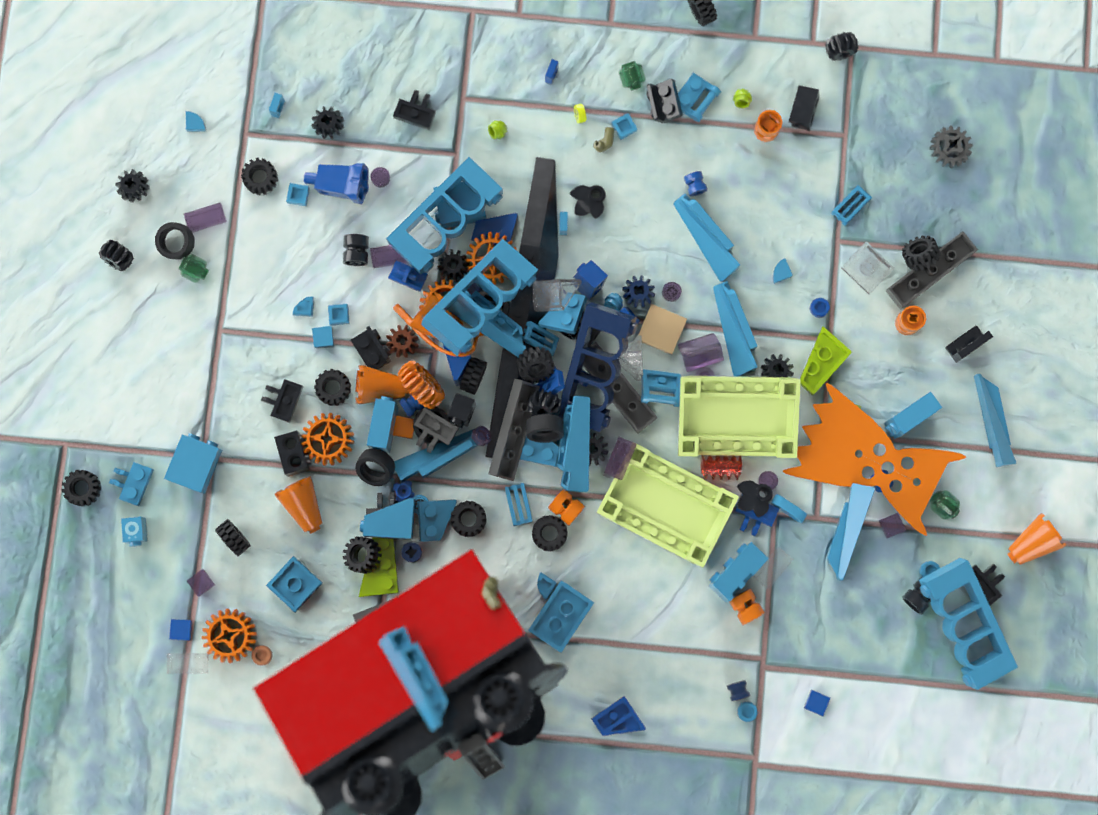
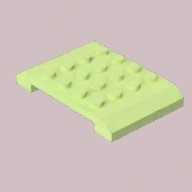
M681 376L678 456L727 455L797 458L801 380L790 377Z
M633 442L597 513L673 554L704 568L739 496L707 482Z

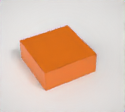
M396 416L393 436L413 439L414 419Z

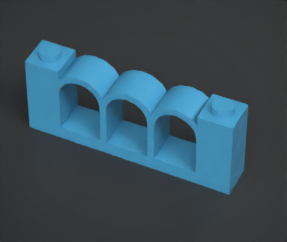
M468 157L386 240L420 275L423 272L427 273L434 266V257L440 256L445 251L447 238L453 239L462 235L466 229V219L472 220L481 216L485 211L486 204L490 207L492 204L496 205L503 198V188ZM461 181L481 200L480 205L475 210L466 211L448 196ZM442 200L462 219L459 227L454 230L442 228L429 215ZM423 219L442 237L441 244L435 249L430 250L422 247L409 234Z
M502 239L424 316L421 325L456 356L461 352L466 353L472 346L470 343L472 338L480 333L484 321L495 318L503 302L514 299L519 289L523 290L526 286L530 287L537 279L535 275L538 269ZM493 264L512 281L514 289L503 291L497 288L483 274ZM476 283L493 298L496 307L490 310L483 309L469 298L465 292ZM457 301L476 318L478 326L470 329L465 328L446 311Z
M958 558L919 580L921 584L920 590L926 598L931 599V606L934 612L945 618L942 626L945 636L949 640L956 642L954 648L955 658L960 664L965 666L961 668L963 673L962 679L968 687L979 690L1018 668L968 560ZM964 585L971 601L946 613L943 608L945 596ZM976 610L982 626L958 638L955 634L957 621ZM988 636L994 650L973 662H969L966 656L969 646Z

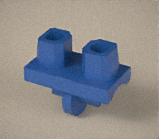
M395 261L388 279L421 293L428 274L423 272L420 275L413 267Z

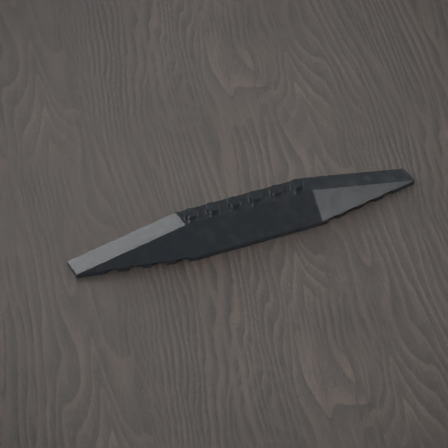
M536 157L519 249V253L538 269L535 275L537 279L530 287L526 286L523 290L519 289L515 298L510 302L508 314L509 318L522 327L523 332L528 327L526 326L527 322L531 321L539 326V321L550 311L559 257L555 160ZM532 329V332L545 338V336L541 335L540 333ZM523 341V345L526 346L525 350L527 352L531 347L533 350H535V347ZM505 348L502 349L485 455L487 458H493L514 379L524 381L520 376L517 366V359L519 357Z

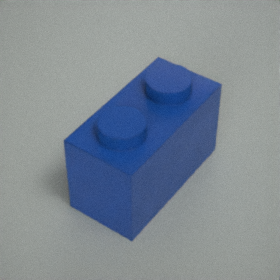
M592 260L587 264L582 263L577 268L572 285L581 295L586 296L588 301L603 288L608 277Z

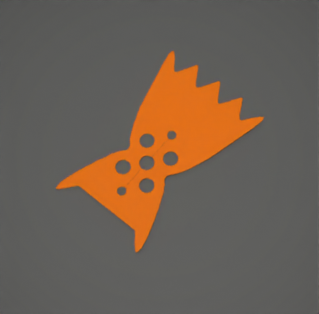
M826 383L833 402L813 404V408L819 415L822 423L802 426L811 441V445L798 446L797 458L801 462V466L785 469L783 473L838 486L851 487L852 483L870 487L879 486L886 499L914 529L927 536L921 516L947 464L967 457L960 453L945 450L921 448L895 449L887 434L870 416L839 390ZM880 443L886 447L884 455L877 456L873 452L876 444ZM861 450L863 453L862 457H856L855 452ZM905 457H910L913 459L914 465L910 469H904L901 466V460ZM891 462L894 465V471L890 474L883 473L881 469L882 464ZM869 466L874 469V476L872 478L866 479L863 477L862 470L864 467ZM915 478L920 479V485L915 486L913 480ZM899 480L902 483V489L899 492L891 491L889 487L891 481Z

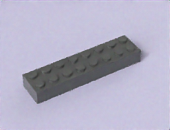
M963 231L939 249L941 255L935 265L930 264V268L924 267L922 271L920 268L918 271L911 270L886 290L900 310L978 250Z
M597 342L591 345L593 348L602 350ZM586 354L583 364L585 370L595 377L606 380L610 379L612 375L611 366L604 360ZM622 373L616 381L610 384L614 391L612 403L637 434L657 419V416L646 403H641V396Z
M514 379L488 472L489 475L514 481L527 435L526 421L532 417V413L528 411V401L530 396L536 390H539L540 386Z
M481 733L473 734L470 739L461 741L457 746L464 760L483 780L505 768L500 756L489 743H486Z

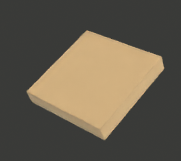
M651 304L636 340L672 355L687 319Z

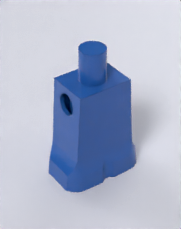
M356 163L349 166L319 164L317 173L305 172L304 183L313 184L314 189L319 194L349 199L354 203L362 205L369 190V168L364 163Z

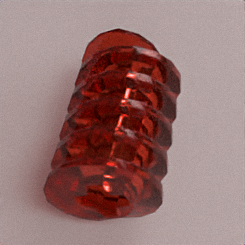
M701 455L700 471L703 474L704 480H707L709 474L712 480H715L716 475H719L720 480H723L724 475H727L728 480H731L732 475L738 480L742 472L741 455L738 461L735 455L731 456L730 461L727 455L723 456L722 461L719 455L715 456L714 461L711 455H708L706 461L704 456Z

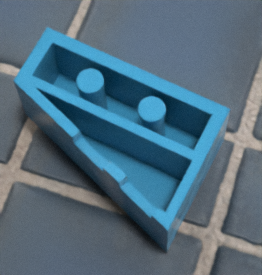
M752 542L747 545L743 543L737 549L739 554L734 559L730 557L723 564L725 569L721 573L717 571L709 579L711 581L709 587L724 602H730L734 598L733 596L746 585L745 583L769 559Z

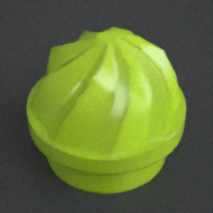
M744 88L738 89L733 95L735 106L747 108L752 102L751 93Z
M495 120L488 125V132L491 138L502 139L505 136L507 125L503 121Z

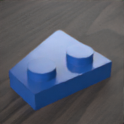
M518 213L477 220L471 241H474L475 238L482 241L481 234H484L486 239H488V232H492L493 238H495V234L498 232L500 233L499 239L501 240L506 235L507 239L505 241L508 243L512 239Z
M625 696L591 718L602 736L646 730V727Z

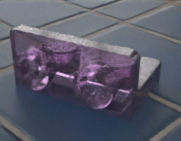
M618 437L603 476L623 480L636 448V443Z

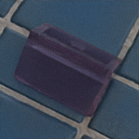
M714 333L678 344V349L682 354L687 372L724 361L721 344Z

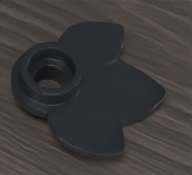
M580 185L571 190L570 195L578 200L574 208L575 215L584 216L590 213L595 219L601 216L604 211L603 201L606 197L603 187L599 185L591 187ZM593 193H599L600 196L594 198Z
M751 480L743 481L737 485L738 490L743 494L738 501V509L742 511L754 510L758 518L768 512V502L773 497L772 489L768 485H758ZM759 492H764L765 497L760 496Z

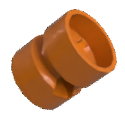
M766 110L760 114L754 127L755 136L759 140L770 142L777 137L783 122L780 114L774 110Z
M908 306L896 317V329L903 335L915 334L925 325L926 314L918 306Z
M563 489L552 501L548 509L555 515L560 514L561 520L570 525L581 513L585 505L577 499L573 500L572 495Z
M751 588L735 596L729 602L733 610L738 611L737 617L742 625L753 621L765 613L760 603L755 602L756 596Z

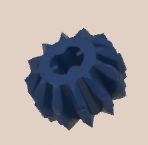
M641 275L639 280H637L636 276L632 277V281L626 280L627 286H623L622 291L626 292L623 294V299L629 298L627 305L634 302V308H637L638 303H640L642 308H645V302L651 304L652 300L650 298L655 297V293L651 291L654 290L655 286L649 285L650 279L644 282V276ZM641 289L642 294L639 293L638 295H636L635 291Z

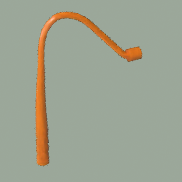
M399 304L393 307V310L409 325L413 318ZM413 329L430 346L444 354L455 357H465L472 354L476 349L479 336L484 335L480 332L474 338L471 350L456 356L453 352L435 344L426 334Z

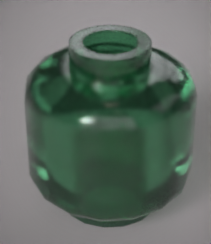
M636 61L622 65V69L619 70V76L623 87L630 88L631 91L641 88V83L646 80L642 65L636 63Z
M190 254L188 257L185 256L178 268L181 270L180 275L194 283H197L200 278L204 280L209 272V269L206 268L207 261L194 254Z
M948 490L937 491L930 499L931 510L943 520L953 519L960 512V501Z

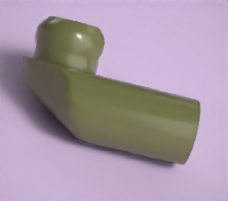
M606 127L604 138L594 142L593 147L597 152H604L612 147L614 128Z
M493 576L485 581L482 596L491 609L496 610L501 606V603L496 597L498 579Z

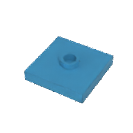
M293 556L266 586L296 613L323 582Z

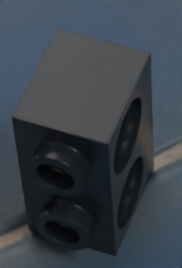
M456 393L448 412L450 422L459 428H463V426L468 427L476 407L475 400Z
M296 430L274 437L284 475L289 477L310 470L309 465L312 464V461L309 458V453H304L305 449L301 443L306 440L301 437L300 432ZM290 439H295L296 446L289 449L287 442ZM297 457L301 458V465L293 467L292 461Z

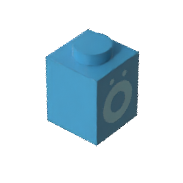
M145 517L121 519L123 543L129 544V547L142 546L141 542H148Z

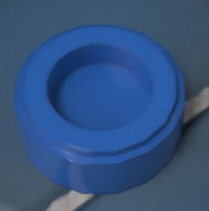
M816 298L810 304V312L817 318L826 316L830 310V305L824 298Z

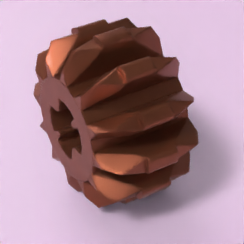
M397 325L398 331L396 332L392 328L390 331L393 336H386L390 340L386 343V346L392 347L390 352L391 354L396 352V357L400 358L403 353L404 357L408 358L407 352L409 351L411 354H414L415 351L412 347H419V344L415 342L419 340V337L413 336L415 331L413 329L409 331L408 325H405L404 330H402L400 325ZM400 338L408 340L407 342L405 341V345H401Z

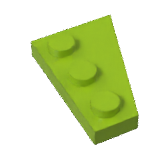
M824 326L820 330L800 377V385L812 396L852 353Z
M372 538L379 544L377 547H380L381 551H378V553L382 554V557H378L380 564H375L377 568L372 569L373 572H367V574L363 575L358 597L399 593L394 539Z

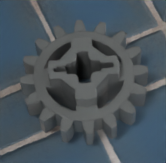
M950 125L948 130L942 127L940 132L937 131L934 134L935 137L930 141L933 144L929 149L934 150L931 156H937L936 163L942 161V167L949 164V167L953 168L955 164L959 167L962 162L965 163L968 160L967 156L972 154V151L969 149L973 147V144L968 143L971 137H965L966 130L961 133L960 127L953 130V126ZM953 143H955V145L953 146V148H952V149L950 148V150L947 151V149L949 148V146L952 145Z

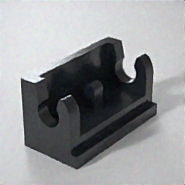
M798 85L789 117V123H792V127L810 132L820 97L819 89Z

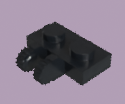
M414 90L410 102L399 98L393 118L430 130L436 114L435 110L427 108L431 95L426 94L424 96L421 106L416 104L419 98L418 90Z
M284 379L281 389L266 385L265 389L270 393L278 394V397L275 401L262 396L261 401L274 406L271 417L290 423L304 386Z
M992 564L983 572L977 565H973L972 569L989 606H991L1002 596L995 586L1005 576L999 574L990 581L987 576L995 571L997 568L995 564Z

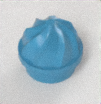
M611 293L606 296L604 306L619 311L623 307V299L618 293Z

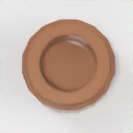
M264 645L257 646L252 652L253 662L260 666L268 664L273 657L271 649Z

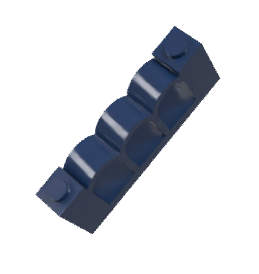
M593 302L586 305L564 385L565 388L561 396L562 405L558 417L564 419L565 408L567 405L573 404V397L575 396L578 382L582 381L600 388L604 394L603 405L590 403V429L601 432L605 427L609 426L611 420L609 416L610 410L606 408L614 399V391L610 384L616 381L621 374V364L617 358L622 356L628 349V338L634 335L637 329V323H635L637 317ZM593 328L610 333L618 339L619 350L616 354L588 346ZM586 354L604 360L611 366L612 375L610 379H601L581 372Z

